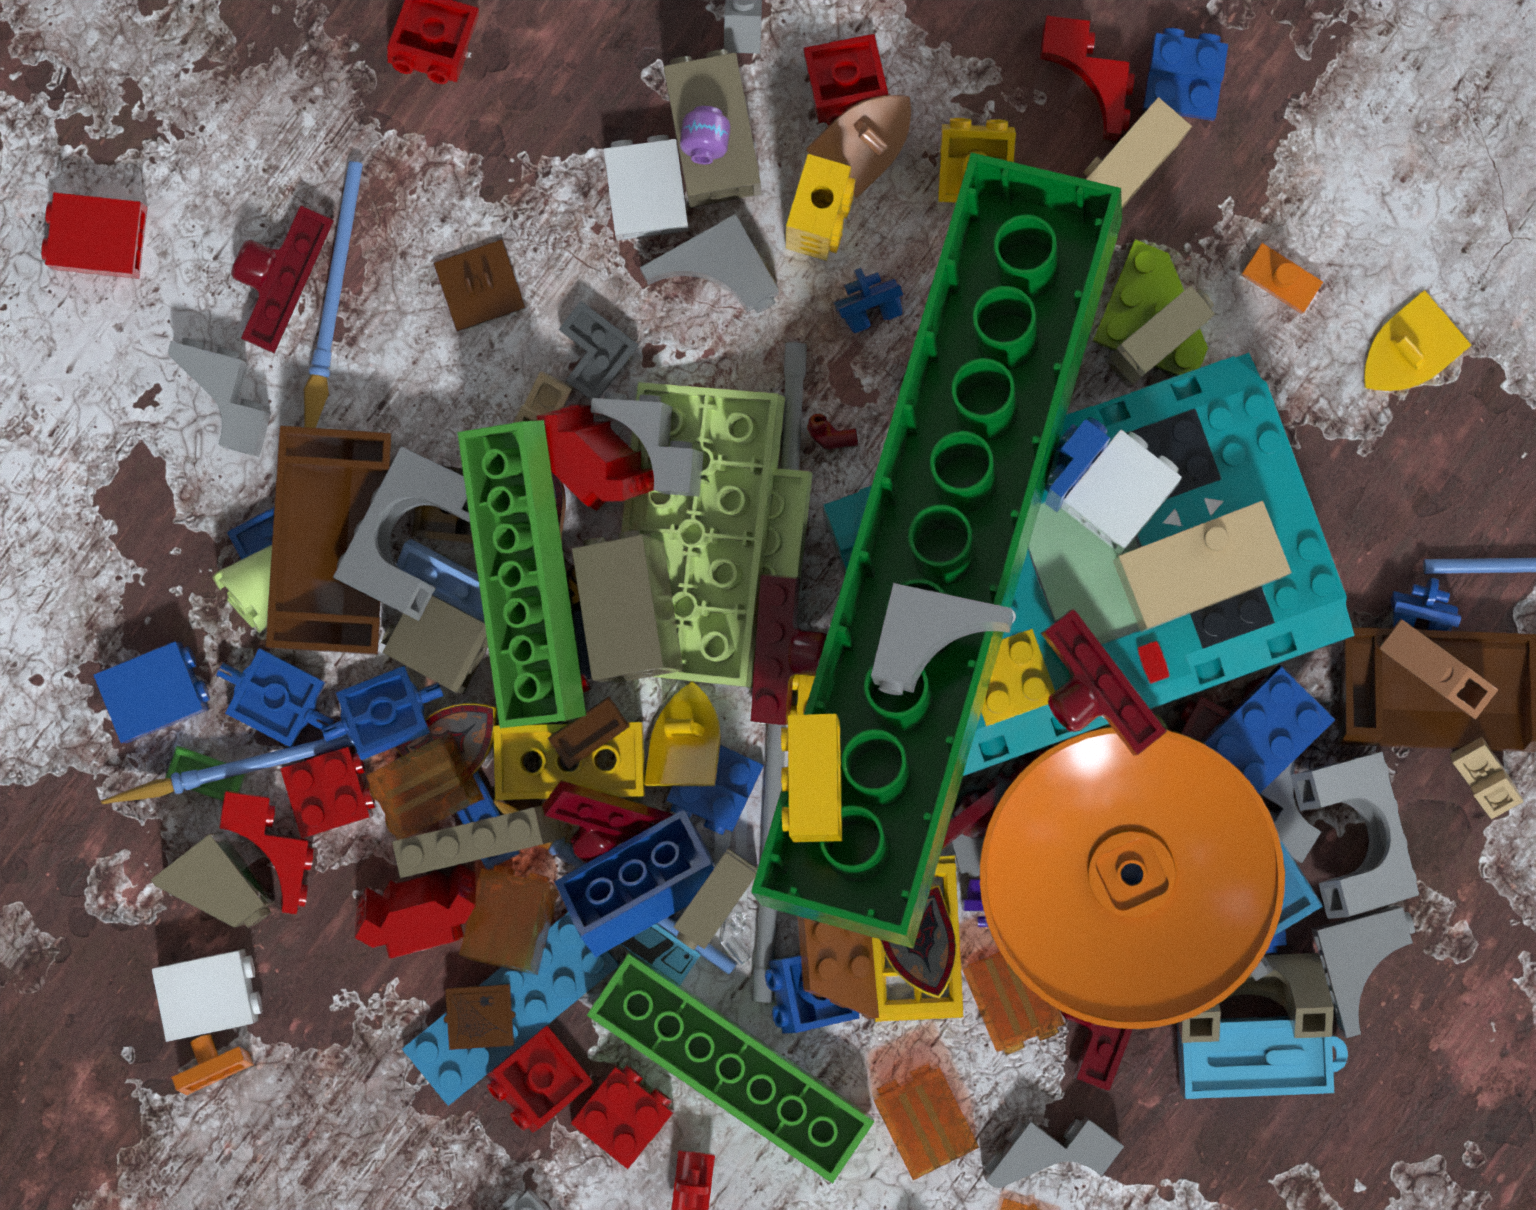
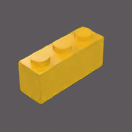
M837 714L788 715V727L781 728L782 752L788 751V767H782L781 770L782 791H789V807H782L783 831H789V836L793 842L842 841L840 721Z

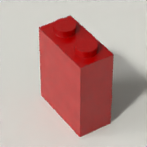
M53 192V200L47 203L45 213L46 223L50 224L48 238L43 239L41 246V257L45 260V265L57 271L140 279L148 207L140 201Z

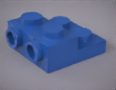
M1164 28L1163 34L1156 33L1153 38L1142 110L1147 111L1159 97L1180 116L1214 121L1217 114L1221 82L1224 77L1228 44L1220 43L1221 37L1218 35L1203 33L1199 34V39L1184 37L1185 31Z
M1093 417L1085 419L1079 427L1072 424L1059 440L1060 445L1057 448V451L1060 453L1057 462L1058 467L1048 478V484L1045 487V490L1048 491L1045 504L1055 512L1061 509L1063 500L1109 443L1110 437L1106 435L1107 429Z
M720 745L715 786H673L666 801L672 803L670 811L677 813L684 809L689 818H691L692 814L706 819L703 826L718 834L723 835L726 829L733 832L764 765Z
M801 954L769 961L770 969L766 970L765 980L768 988L775 992L777 1005L772 1009V1017L775 1025L779 1028L781 1027L782 1034L803 1032L860 1018L859 1013L856 1011L842 1008L831 1003L825 997H818L804 991Z

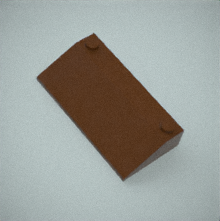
M280 426L266 648L378 655L381 602L333 578L337 571V563L340 557L346 553L354 538V530L357 524L364 519L371 505L373 493L381 486L389 470L392 433Z
M1352 627L1355 636L1343 640L1338 706L1339 745L1460 749L1483 737L1493 751L1536 752V634L1418 630L1498 689L1477 719L1463 712L1378 648L1392 629Z

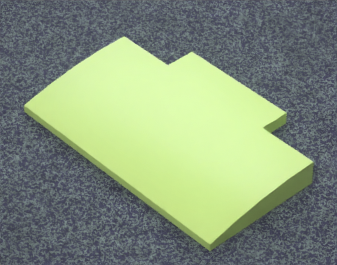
M638 382L636 401H639L640 395L660 396L661 402L673 407L669 447L670 441H684L692 443V449L703 452L699 497L670 495L651 491L624 502L621 532L639 530L640 534H651V538L664 542L684 671L654 677L753 688L760 578L764 574L798 577L801 583L813 473L810 471L778 469L785 397L778 393ZM632 431L631 449L633 451H641V469L652 468L646 448Z

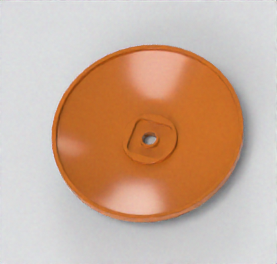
M1104 727L1076 735L1048 749L1032 761L1006 790L989 822L983 842L980 860L982 905L992 937L1003 958L1027 987L1044 1001L1071 1016L1101 1026L1123 1029L1156 1028L1187 1020L1214 1007L1242 985L1258 966L1269 948L1282 912L1285 891L1283 852L1277 829L1260 794L1244 774L1220 753L1200 741L1165 729L1167 732L1136 756L1132 755L1112 727ZM1134 863L1142 868L1143 878L1140 882L1128 884L1123 880L1121 871L1125 865Z

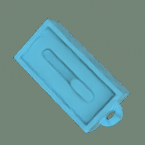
M1289 1016L1220 1019V1037L1217 1042L1182 1043L1177 1023L1180 1095L1185 1099L1334 1093V1072L1342 1069L1347 1063L1348 1051L1343 1040L1334 1035L1332 1037L1294 1038ZM1332 1046H1334V1048H1335V1059H1334V1061H1333V1050H1332Z

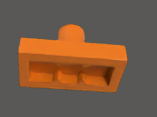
M1264 243L1260 244L1241 276L1300 314L1305 312L1323 284V281Z
M207 1034L190 1042L198 1065L172 1076L176 1091L189 1095L254 1064L249 1052L239 1046L219 1055L212 1036Z

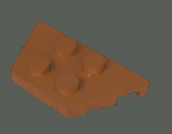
M797 916L804 991L818 997H825L835 1005L849 1008L862 1014V1017L866 1019L879 1018L872 937Z

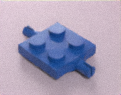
M261 648L258 649L251 665L243 672L227 665L225 662L222 663L220 668L229 672L232 676L221 670L217 672V677L235 685L234 697L225 714L289 747L293 746L300 731L308 723L321 729L327 725L318 720L329 725L334 722V719L315 710L317 699L326 682Z
M405 666L336 692L341 706V721L324 728L322 727L321 730L326 742L347 734L354 742L360 759L364 760L429 734L430 731L424 717L423 704L439 697H444L437 682L418 690L411 682Z

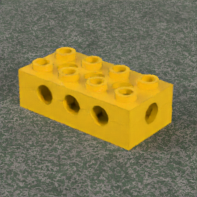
M811 154L807 155L786 224L785 249L824 261L828 260L830 252L837 254L843 234L844 218H848L854 195L856 179L850 177L851 166Z
M628 722L630 725L628 729L582 759L577 769L572 772L562 768L560 763L561 757L548 740V737L567 724L525 725L508 728L493 726L495 800L547 799L561 780L616 797L645 796L643 722ZM604 749L613 751L617 759L616 765L609 771L602 770L597 764V756ZM531 751L537 752L542 758V766L535 773L529 772L524 766V758Z

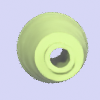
M272 545L219 570L213 575V580L220 590L224 586L229 590L227 592L229 603L252 628L256 627L259 633L267 627Z

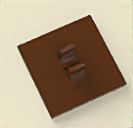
M502 239L433 263L457 332L525 309Z

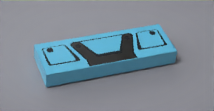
M657 924L621 943L626 949L679 985H681L701 955Z

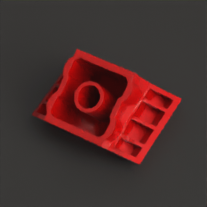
M569 405L568 407H562L536 416L537 421L544 420L551 472L588 507L593 508L597 512L607 501H625L654 491L653 468L641 469V451H633L611 429V421L594 422L591 405Z
M458 864L455 865L449 877L437 870H432L430 875L405 882L395 883L390 880L382 895L366 887L356 905L355 938L372 948L385 945L389 959L460 940L464 937L461 924L466 923L476 906L475 873Z

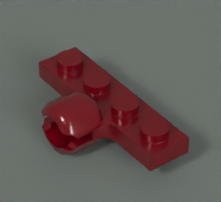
M300 205L285 241L279 249H271L254 240H247L242 244L233 263L231 275L234 280L254 288L259 293L258 301L242 334V340L275 354L334 220Z
M764 574L760 578L751 722L788 725V715H791L792 688L795 675H816L827 634L803 631L798 627L800 578Z
M1075 609L1069 610L1041 632L1070 673L1069 680L1048 698V705L1053 715L1063 727L1070 732L1081 731L1094 719L1102 716L1107 720L1133 756L1139 755L1167 732Z
M1042 750L1034 757L1029 753L1024 755L1012 766L1015 771L1007 777L1002 772L986 786L990 791L979 789L968 792L955 806L954 813L952 812L942 849L962 834L971 838L985 837L993 813L1006 790L1017 776L1046 750Z
M562 780L542 804L544 816L580 826L572 836L571 842L574 844V854L584 863L592 861L674 815Z
M1061 1011V1014L1067 1020L1088 1028V1036L1073 1077L1110 1091L1133 1029L1101 1026L1078 1019Z

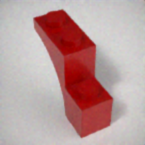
M1046 16L1043 25L1040 59L1057 63L1069 69L1085 82L1094 94L1101 111L1103 139L1118 141L1121 131H1128L1130 121V109H1124L1126 95H1132L1135 74L1128 73L1130 62L1086 57V54H1093L1095 32H1089L1090 21Z
M225 790L219 828L238 833L263 850L274 865L280 881L281 912L297 915L298 906L305 907L308 885L302 884L304 870H311L314 849L307 848V839L264 833L265 827L272 828L275 815V806L269 805L270 798L268 796Z

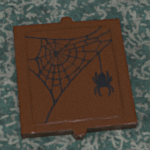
M510 984L445 989L447 1015L444 1017V1022L448 1024L449 1050L514 1046L513 1018L516 1016V1012L512 1011Z

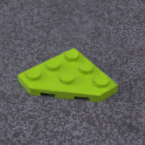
M1136 239L1134 240L1092 342L1116 351L1120 344L1184 292L1169 253ZM1199 328L1154 367L1174 376L1201 368L1208 351V346L1201 329Z

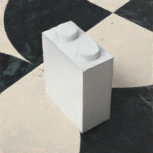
M657 135L647 138V143L633 145L632 140H620L612 142L611 148H604L617 241L689 231L676 139L669 140L668 135Z
M1122 430L1118 432L1070 491L1061 506L1064 511L1120 555L1123 554L1169 497L1182 478L1177 473L1178 467L1164 456L1157 458L1147 450L1148 444L1140 436L1133 432L1127 435Z
M245 949L168 964L152 969L166 1042L254 1024L259 1021L258 1014H261L263 1011L259 992H253L251 978L255 977V967L251 955L246 956Z

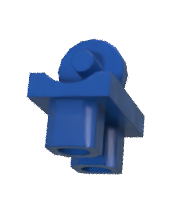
M861 268L854 270L856 281L844 285L847 295L850 296L833 302L837 313L846 321L853 333L868 329L871 326L865 311L878 305L884 320H890L903 314L900 300L903 292L900 284H897L895 279L878 284L882 282L878 272L865 277Z
M1431 577L1426 587L1413 584L1411 595L1393 591L1390 600L1393 608V628L1400 618L1414 628L1416 618L1418 617L1429 620L1426 630L1451 631L1452 626L1459 627L1461 615H1458L1457 606L1445 604L1448 603L1450 593L1438 590L1439 580Z

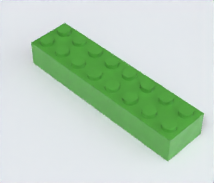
M544 420L521 421L457 432L500 728L566 721L586 716Z
M631 951L587 1014L595 1022L832 1184L874 1123L873 1116Z

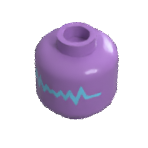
M698 106L694 108L693 111L685 115L682 121L681 150L690 156L693 162L703 165L711 164L713 160L723 157L728 150L731 128L729 120L718 108L712 106Z

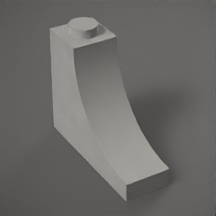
M736 214L640 267L641 273L648 285L665 278L677 276L698 277L714 282L729 291L742 304L747 313L753 309L760 313L776 303L774 297L779 295L775 282Z
M893 583L871 674L874 684L880 685V691L892 695H902L903 690L914 692L917 680L926 664L939 650L949 643L977 632L1001 631L1010 633L1013 621L1012 608Z
M1392 906L1311 928L1333 1002L1340 1035L1346 1038L1361 1034L1358 1016L1360 997L1364 985L1374 968L1395 950L1413 943L1410 935L1415 933L1412 917L1409 912L1404 913L1403 907Z

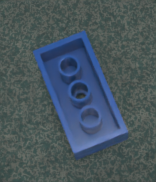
M683 809L554 882L581 939L596 958L687 907L716 865L698 830Z

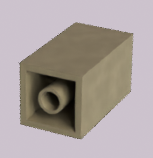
M721 49L708 52L706 58L692 61L690 56H683L670 60V65L663 66L690 208L761 195V181L736 52L728 54V50ZM698 106H712L720 109L729 120L731 127L726 154L719 159L713 160L711 164L706 165L693 162L691 157L686 155L680 147L683 118Z
M639 530L619 533L618 540L605 541V537L583 540L582 547L572 548L592 680L616 684L684 671L664 542L651 538V534H640Z

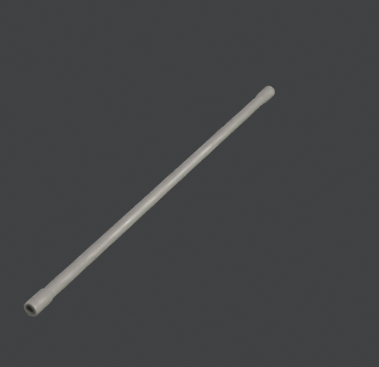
M785 343V406L781 469L799 470L803 380L806 375L807 344ZM768 724L762 853L782 789L781 770L784 767L785 751L782 752L781 728L786 727V725ZM760 903L752 1001L774 1002L775 992L768 988L765 973L767 969H770L769 961L775 959L777 910L764 907Z

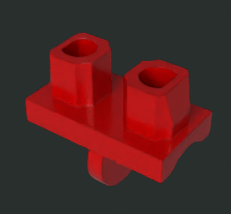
M678 1150L671 1210H709L715 1154Z

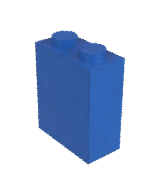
M175 641L94 674L120 743H130L209 710L206 702L210 700V695L204 681H197L193 671V667H196L197 663L189 646L184 647L182 642Z

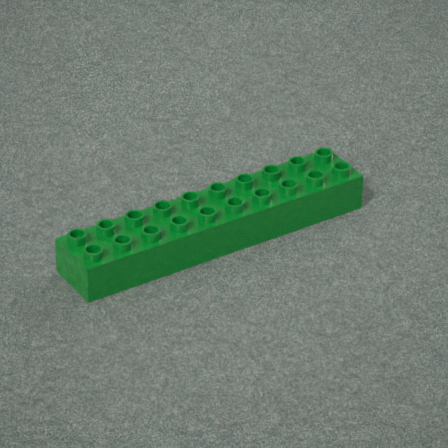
M972 152L970 154L804 715L837 714L840 721L842 841L793 842L789 836V831H783L782 807H789V791H782L781 789L751 890L753 896L764 907L914 948L1004 632H977L958 638L939 650L926 664L917 680L914 692L903 690L902 695L882 692L879 690L880 685L874 684L871 674L893 583L1011 608L1122 223L1120 187Z

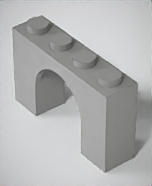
M401 446L398 453L390 460L389 470L381 486L373 493L371 505L364 519L357 524L354 530V538L346 553L340 557L337 563V571L333 578L419 621L436 588L402 571L395 564L390 552L392 530L403 514L412 508L422 505L439 507L470 522L464 476Z
M1383 752L1361 755L1291 775L1300 811L1343 802L1353 807L1361 815L1367 827L1369 846L1367 855L1359 868L1352 873L1319 882L1328 919L1350 917L1419 895L1416 874L1411 865L1407 849V839L1402 830L1398 814V804L1393 795L1389 779V769L1385 763Z

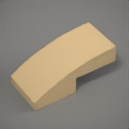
M543 371L539 372L524 405L521 406L513 423L537 421V415L565 407L574 388Z
M1483 737L1450 754L1452 763L1470 785L1474 797L1491 820L1524 802L1511 778Z

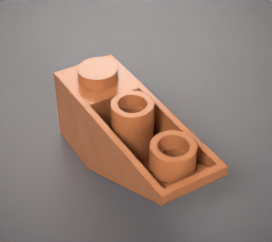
M1401 618L1378 647L1474 719H1477L1498 691L1497 688Z

